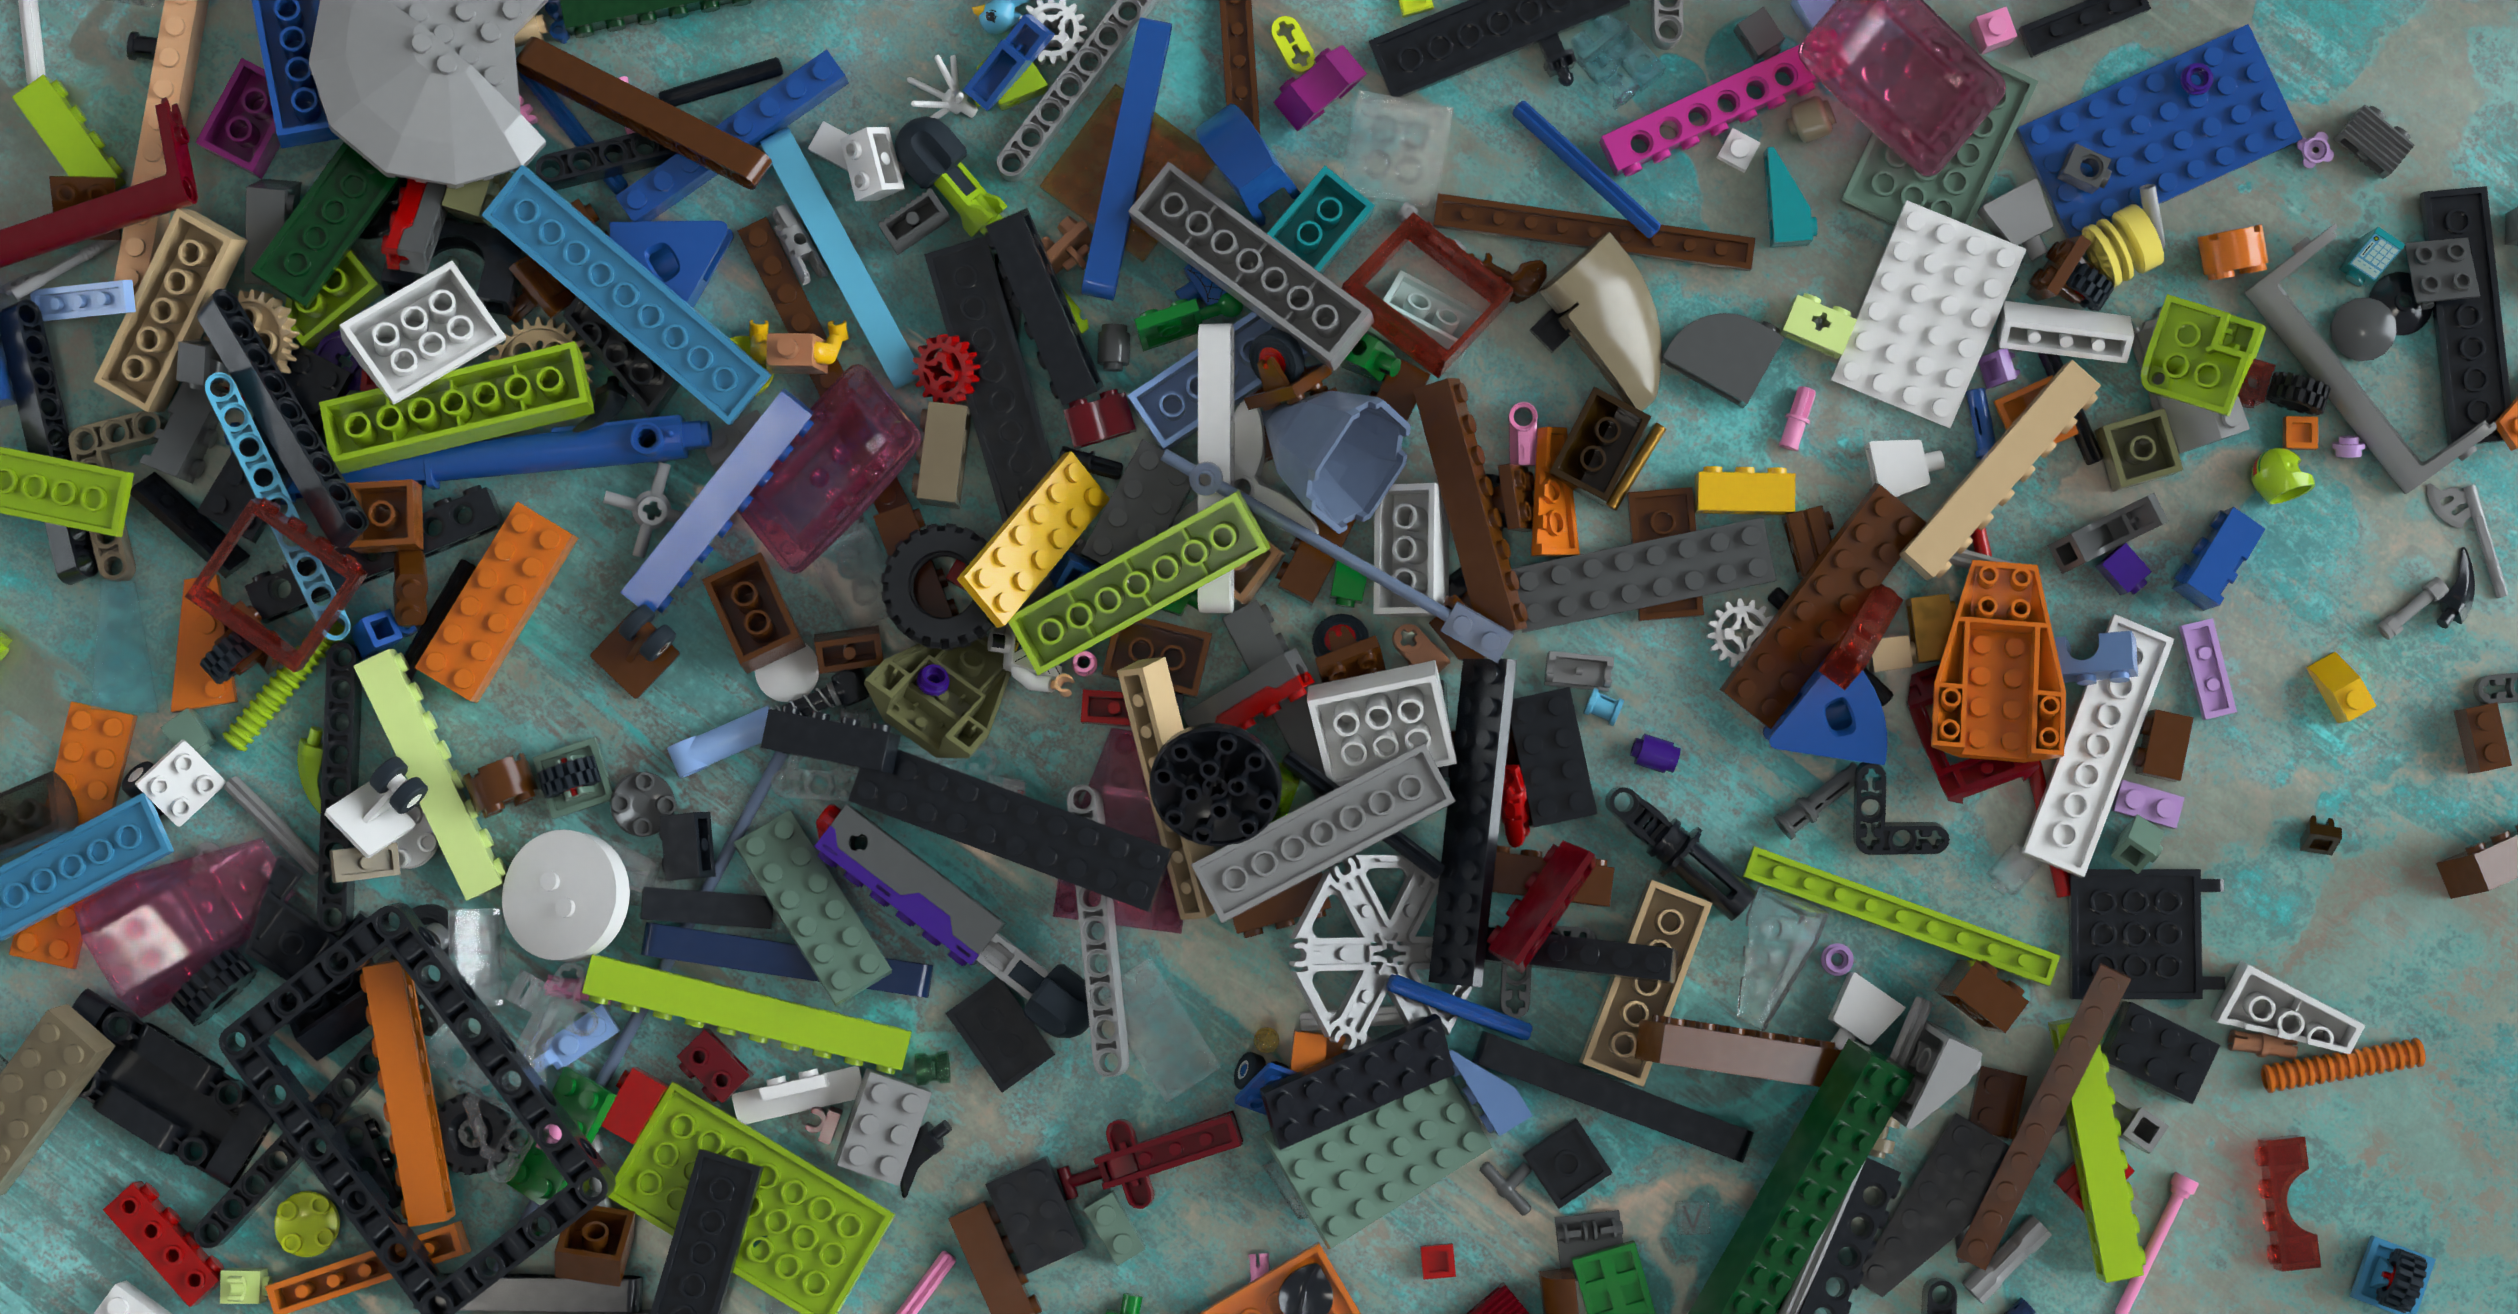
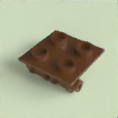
M49 176L53 212L116 192L115 177ZM120 229L88 240H121Z

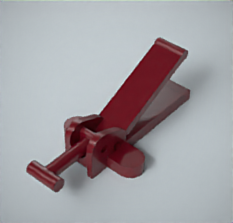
M1234 1110L1142 1142H1138L1134 1128L1128 1120L1117 1119L1111 1122L1106 1129V1138L1111 1151L1093 1159L1095 1165L1098 1164L1097 1167L1071 1174L1069 1165L1056 1170L1066 1201L1079 1197L1076 1187L1103 1179V1190L1122 1184L1129 1205L1136 1209H1143L1152 1203L1155 1196L1149 1175L1243 1145V1138Z

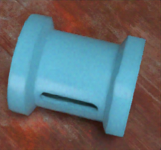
M1594 688L1583 714L1589 715L1591 713L1607 720L1609 725L1614 726L1624 699L1619 698L1615 700L1599 693V689Z

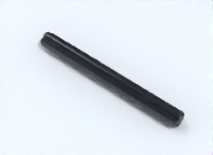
M1293 751L1288 752L1282 760L1281 764L1283 767L1322 796L1340 787ZM1400 831L1382 840L1433 879H1437L1445 869V865Z

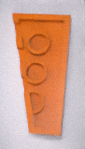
M216 574L184 580L171 703L172 713L182 712L186 708L195 710L238 703L235 678L233 676L228 681L217 684L200 666L201 660L206 657L205 655L213 650L214 642L228 631L225 627L226 617L220 576Z

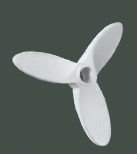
M1243 401L1235 411L1234 487L1242 491V483L1246 479L1251 485L1249 496L1314 533L1319 534L1315 520L1301 505L1284 493L1264 484L1261 478L1265 459L1263 417L1259 408L1248 410L1245 401ZM1198 497L1177 514L1173 526L1198 513Z

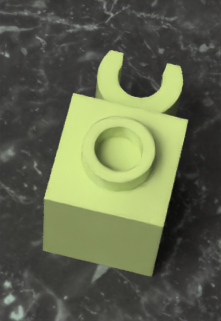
M226 1268L221 1270L220 1304H261L266 1302L268 1294L265 1286L273 1284L272 1276H268V1268Z

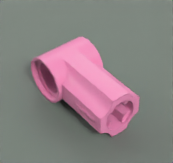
M1527 402L1515 404L1509 412V459L1511 464L1536 466L1538 414L1535 407ZM1518 409H1527L1531 413L1532 421L1527 426H1520L1514 421V413Z

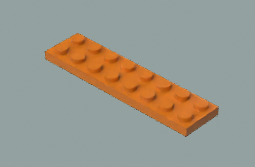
M71 701L35 848L116 807L138 716ZM94 894L15 934L9 955L76 969Z

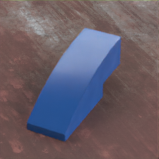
M1024 14L1006 39L998 43L963 91L986 111H989L1028 69L1055 34L1032 14Z

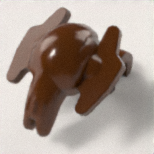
M1470 253L1468 257L1467 268L1470 272L1478 275L1487 274L1500 282L1508 283L1512 294L1505 298L1507 302L1518 304L1530 298L1539 291L1547 278V265L1541 260L1522 263L1519 269L1514 274H1511V272H1506L1505 269L1493 264V258L1490 253L1485 254L1484 261L1476 260L1473 253Z

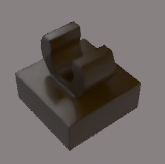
M2312 815L2306 825V830L2300 838V851L2332 856L2342 840V828L2334 827L2335 823L2332 818H2328L2325 825L2317 824L2316 816Z

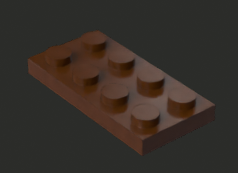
M1693 487L1627 493L1632 544L1696 531ZM1703 596L1638 609L1639 621L1704 616Z

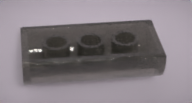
M54 771L0 793V861L71 832L77 827L78 809L74 796L66 782Z

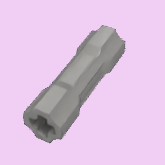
M2029 1215L2013 1231L2012 1236L1994 1253L1986 1271L1977 1267L1962 1282V1285L1980 1303L1984 1304L2001 1287L2002 1282L2030 1254L2035 1253L2052 1234L2033 1215Z

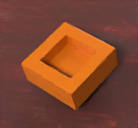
M2283 417V448L2288 450L2318 449V417Z

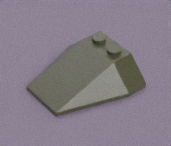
M987 636L981 640L977 639L970 646L965 648L957 647L953 648V650L931 649L918 643L885 659L865 679L864 685L882 719L935 758L969 759L988 739L1011 676L1010 671L1003 669L1004 653L988 651L989 637ZM931 664L943 667L949 677L950 682L947 691L939 696L927 695L917 685L918 673Z

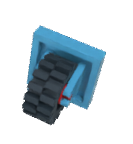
M2371 1235L2349 1297L2394 1314H2417L2436 1259Z

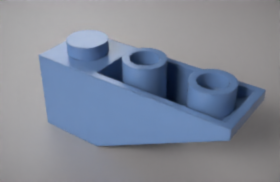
M1449 1049L1455 1072L1454 1077L1461 1075L1467 1086L1462 1088L1471 1105L1478 1103L1484 1114L1479 1116L1489 1133L1495 1130L1497 1135L1501 1136L1533 1116L1515 1087Z

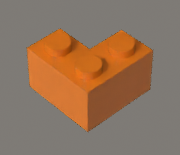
M1294 1030L1289 1069L1299 1072L1346 1052L1347 1050L1342 1049L1346 1037L1342 1035L1338 1043L1329 1041V1037H1324L1323 1033Z

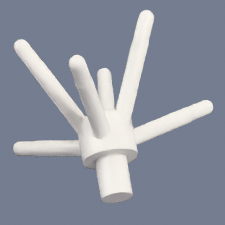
M939 55L934 57L950 88L946 93L912 77L907 78L908 83L942 99V101L914 100L911 102L913 107L942 108L931 115V118L939 119L950 111L956 115L962 112L970 118L976 115L978 108L968 102V96L959 90L955 55L950 56L951 75Z

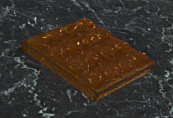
M1116 83L1040 184V188L1093 227H1095L1124 92V89ZM1154 112L1135 202L1168 161L1200 185L1215 167L1214 162L1203 146L1156 112ZM1131 219L1125 250L1144 263L1159 241L1134 224Z

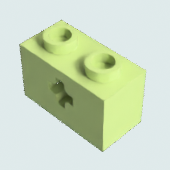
M1806 293L1803 296L1797 295L1791 303L1779 334L1835 359H1839L1844 353L1857 319L1850 317L1851 312L1842 307L1833 306L1831 309L1822 305V300L1816 296ZM1818 317L1823 319L1822 325L1825 326L1820 331L1815 329L1816 323L1813 322Z

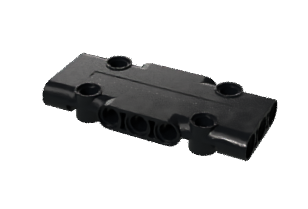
M89 988L85 989L77 998L72 1008L110 1040L115 1047L91 1078V1088L88 1091L83 1089L78 1097H83L91 1102L93 1109L148 1144L166 1154H175L185 1165L196 1167L231 1189L240 1179L275 1123L273 1118L247 1084L226 1074V1070L221 1065L158 1026L140 1021L134 1013L124 1011ZM120 1017L127 1023V1030L123 1035L117 1032L115 1026ZM230 1085L234 1086L238 1092V1098L234 1103L229 1102L225 1095L226 1089ZM194 1142H198L203 1148V1154L200 1159L194 1158L191 1154L190 1148Z

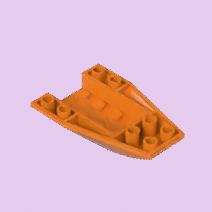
M1972 560L1934 681L1931 747L1961 758L2023 763L2061 758L2064 756L2066 689L2038 565Z

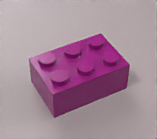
M241 58L195 143L206 151L260 179L266 173L280 147V143L276 133L265 69Z

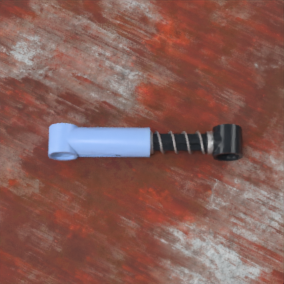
M857 668L844 670L831 677L832 681L827 683L825 688H816L815 692L808 695L802 694V697L795 701L789 699V703L784 706L801 709L800 715L809 716L811 711L821 712L822 709L829 706L834 708L836 705L839 706L841 704L843 707H848L871 696L864 685L866 676L863 669ZM769 705L764 706L701 735L687 738L669 746L667 750L679 778L697 773L715 762L762 743L768 710L772 708ZM775 705L774 710L780 711L781 707Z

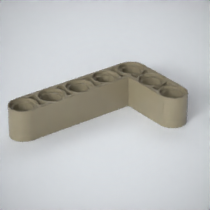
M139 411L79 426L70 433L68 438L72 461L113 469L110 458L111 454L157 443L158 440L154 439L153 436L157 428L164 430L167 420L154 412ZM155 419L157 427L153 433L147 435L145 425L149 420ZM123 427L125 430L124 438L119 442H115L113 439L115 430ZM87 435H92L93 445L90 449L83 450V439ZM126 522L122 537H115L109 544L105 543L104 534L89 531L100 574L104 578L118 583H125L131 580L136 572V564ZM120 559L123 563L122 571L117 575H113L111 571L112 563Z

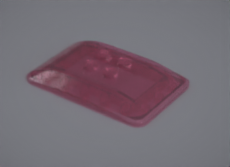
M1836 0L1799 45V59L1807 69L1867 128L1922 176L1938 174L2005 94L2006 85L2002 76L1923 0Z
M855 364L846 369L810 408L815 412L810 418L814 422L813 426L803 438L798 434L790 443L794 447L793 451L783 463L779 460L775 461L770 468L774 473L763 488L758 485L755 486L749 494L754 499L743 513L739 512L779 565L791 574L802 572L823 554L879 497L920 446L922 439L917 426L870 370L863 365Z

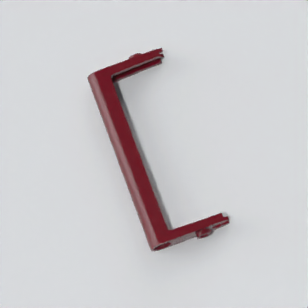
M165 97L162 98L161 104L155 105L166 165V174L164 176L1 229L0 268L176 211L177 208L182 209L198 202V193L187 144L190 141V137L186 127L183 125L178 104H173L171 111L169 101Z

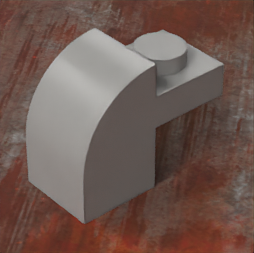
M2114 1092L2115 1105H2112L2114 1118L2116 1117L2119 1120L2121 1126L2120 1138L2139 1150L2150 1154L2169 1126L2142 1107H2136Z

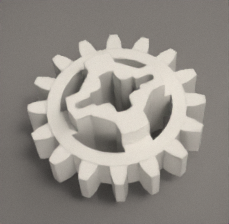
M1036 0L1037 7L1035 9L1027 5L1026 11L1028 14H1032L1046 27L1058 28L1059 34L1054 35L1038 55L1039 64L1043 65L1046 59H1050L1052 67H1056L1057 59H1062L1065 64H1068L1067 55L1071 53L1075 56L1078 52L1076 46H1082L1085 43V39L1080 37V35L1087 34V27L1079 25L1085 20L1084 15H1075L1077 5L1074 3L1067 7L1066 0H1060L1059 3H1055L1054 0H1048V3ZM1050 11L1058 12L1056 15L1045 14ZM1070 22H1072L1074 26V33L1072 39H1070L1069 35L1066 33V29L1070 26ZM1049 47L1060 48V50L1048 51L1047 49Z
M1742 598L1736 600L1735 607L1730 602L1724 603L1726 612L1718 609L1715 610L1714 615L1718 620L1708 622L1707 625L1713 628L1714 632L1706 635V639L1715 641V644L1710 647V651L1719 650L1721 652L1717 659L1718 661L1728 658L1730 659L1729 667L1733 668L1737 661L1740 662L1751 648V644L1755 639H1758L1774 617L1769 616L1765 618L1763 614L1767 607L1763 606L1758 610L1755 609V600H1750L1747 606H1744ZM1734 614L1733 624L1729 628L1722 629L1724 621ZM1748 614L1754 616L1761 626L1753 624L1749 620ZM1740 624L1744 631H1749V636L1744 638V643L1741 637L1735 636V631L1740 629ZM1723 642H1729L1733 645L1737 654L1728 650Z

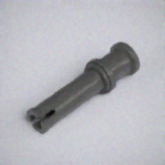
M1851 762L1849 766L1827 781L1807 798L1799 797L1795 800L1796 804L1784 814L1774 816V820L1780 830L1792 840L1796 837L1795 833L1809 822L1815 823L1819 817L1818 813L1854 786L1857 765Z

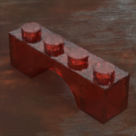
M1882 583L1879 587L1874 586L1851 618L1853 620L1827 655L1819 672L1843 690H1846L1868 664L1903 599L1893 589L1884 586Z
M2288 1135L2258 1139V1147H2255V1160L2257 1165L2261 1166L2262 1179L2259 1180V1192L2261 1198L2265 1199L2267 1212L2263 1213V1225L2266 1232H2269L2271 1245H2267L2268 1261L2270 1264H2273L2274 1269L2282 1272L2321 1268L2317 1234L2310 1233L2299 1227L2292 1219L2287 1206V1195L2291 1184L2300 1174L2309 1169L2305 1136Z

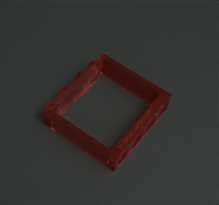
M1414 212L1343 283L1341 288L1371 310L1375 321L1371 325L1372 328L1438 379L1507 307L1514 288L1503 281L1504 278L1495 275L1479 259L1470 256L1453 239L1444 236L1429 221L1426 222ZM1408 241L1491 303L1483 314L1448 350L1365 287Z
M259 497L249 501L185 597L295 673L302 670L368 573L361 569L362 565L356 561V558L348 554L344 557L334 550L336 546L327 538L321 535L316 537L308 532V525L294 516L288 518L279 511L281 507L276 502L272 503L265 497L263 499ZM255 516H258L346 578L298 650L207 587Z

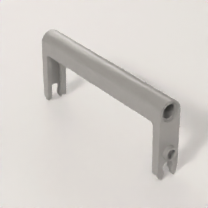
M2334 223L2312 241L2306 237L2291 248L2295 254L2244 293L2315 381H2321L2330 386L2331 390L2328 399L2403 493L2407 494L2456 458L2463 461L2477 450L2474 445L2497 429V425L2495 422L2489 425L2484 420L2426 461H2420L2280 286V282L2336 238L2337 234L2334 230L2338 226Z

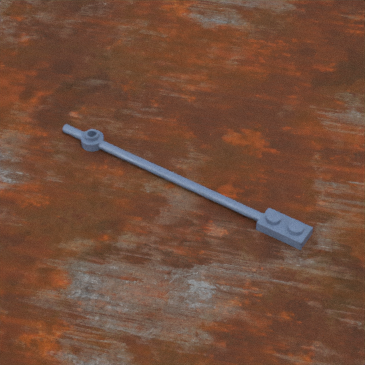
M1168 449L1165 450L1160 459L1189 476L1191 488L1199 495L1208 496L1217 492L1227 497L1239 490L1223 481L1221 469L1212 462H1202L1194 465ZM1201 474H1208L1211 477L1209 485H1203L1200 482ZM1240 491L1249 509L1254 514L1445 621L1440 630L1441 632L1496 663L1499 662L1514 636L1513 632L1458 601L1453 609L1450 610Z

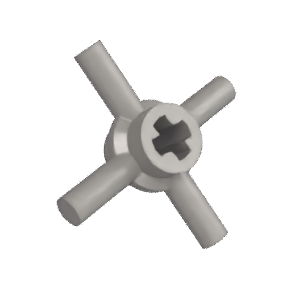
M658 462L651 490L639 494L636 499L607 490L605 492L603 503L632 511L635 521L640 525L632 553L634 556L645 558L653 529L664 526L668 521L676 523L684 513L671 509L669 500L663 494L671 468L670 464ZM650 501H655L656 507L660 509L659 515L654 514L653 518H647V513L643 510L645 504L650 506Z

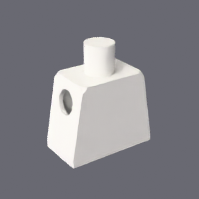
M1921 440L1871 441L1864 445L1872 485L1875 483L1882 485L1896 498L1928 486L1930 484L1929 472L1945 469L1942 451L1924 453Z
M1849 972L1828 1017L1830 1022L1839 1027L1831 1042H1835V1048L1838 1050L1843 1049L1848 1039L1853 1041L1857 1039L1862 1044L1870 1046L1901 1015L1906 1007L1857 973Z

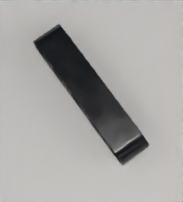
M631 133L541 156L536 163V175L553 190L557 191L658 166L677 153L638 133ZM646 144L653 148V152L643 155L636 148ZM610 152H616L621 155L622 159L612 163L606 160L605 156ZM578 160H586L591 166L586 170H578L573 164ZM552 167L558 170L559 174L554 178H547L542 174V171Z

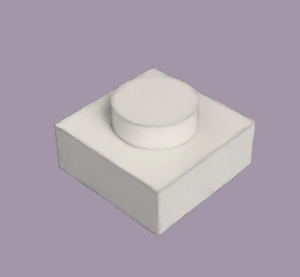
M1732 128L1716 158L1745 173L1760 142Z

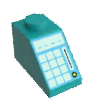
M2377 227L2358 239L2339 270L2346 274L2345 278L2352 284L2367 287L2380 277L2406 244L2380 227Z

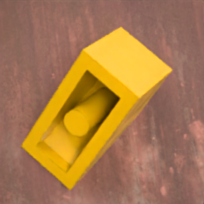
M2336 651L2306 667L2337 723L2349 722L2377 706L2361 677Z

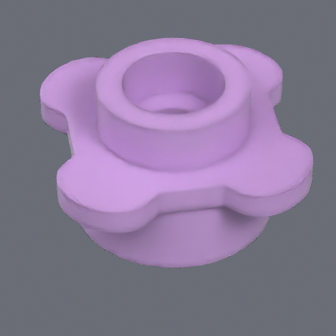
M2317 132L2314 137L2309 139L2303 138L2297 142V149L2301 150L2304 159L2302 163L2306 168H2313L2316 163L2322 161L2330 162L2333 159L2334 152L2330 149V145L2327 142L2328 135L2325 132ZM2314 147L2318 148L2317 153H2314L2312 151Z

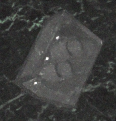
M500 908L448 910L450 960L486 1007L503 1006L502 999H507V982L502 980L501 968L506 966V949L501 947L500 935L505 933L504 914L500 915Z

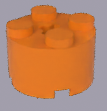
M2262 224L2197 237L2203 274L2208 276V281L2235 276L2234 270L2239 269L2240 274L2267 270L2266 263H2269Z

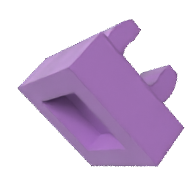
M2008 349L1997 350L1980 358L1978 363L1987 389L2015 380L2020 374V369L2014 370L2011 360L2015 357V354L2009 352Z

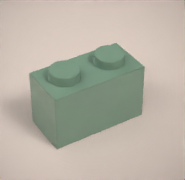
M1114 1190L1085 1206L1084 1211L1117 1266L1146 1249L1144 1241Z

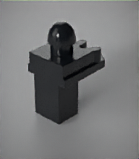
M1558 35L1538 42L1546 60L1543 67L1549 77L1558 75V81L1561 85L1566 87L1572 85L1574 76L1572 72L1570 73V69L1577 62L1573 48L1565 50Z

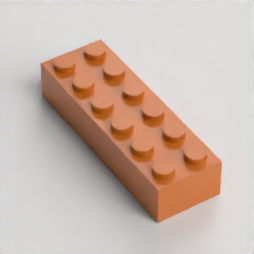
M517 501L415 668L465 699L478 703L579 538Z

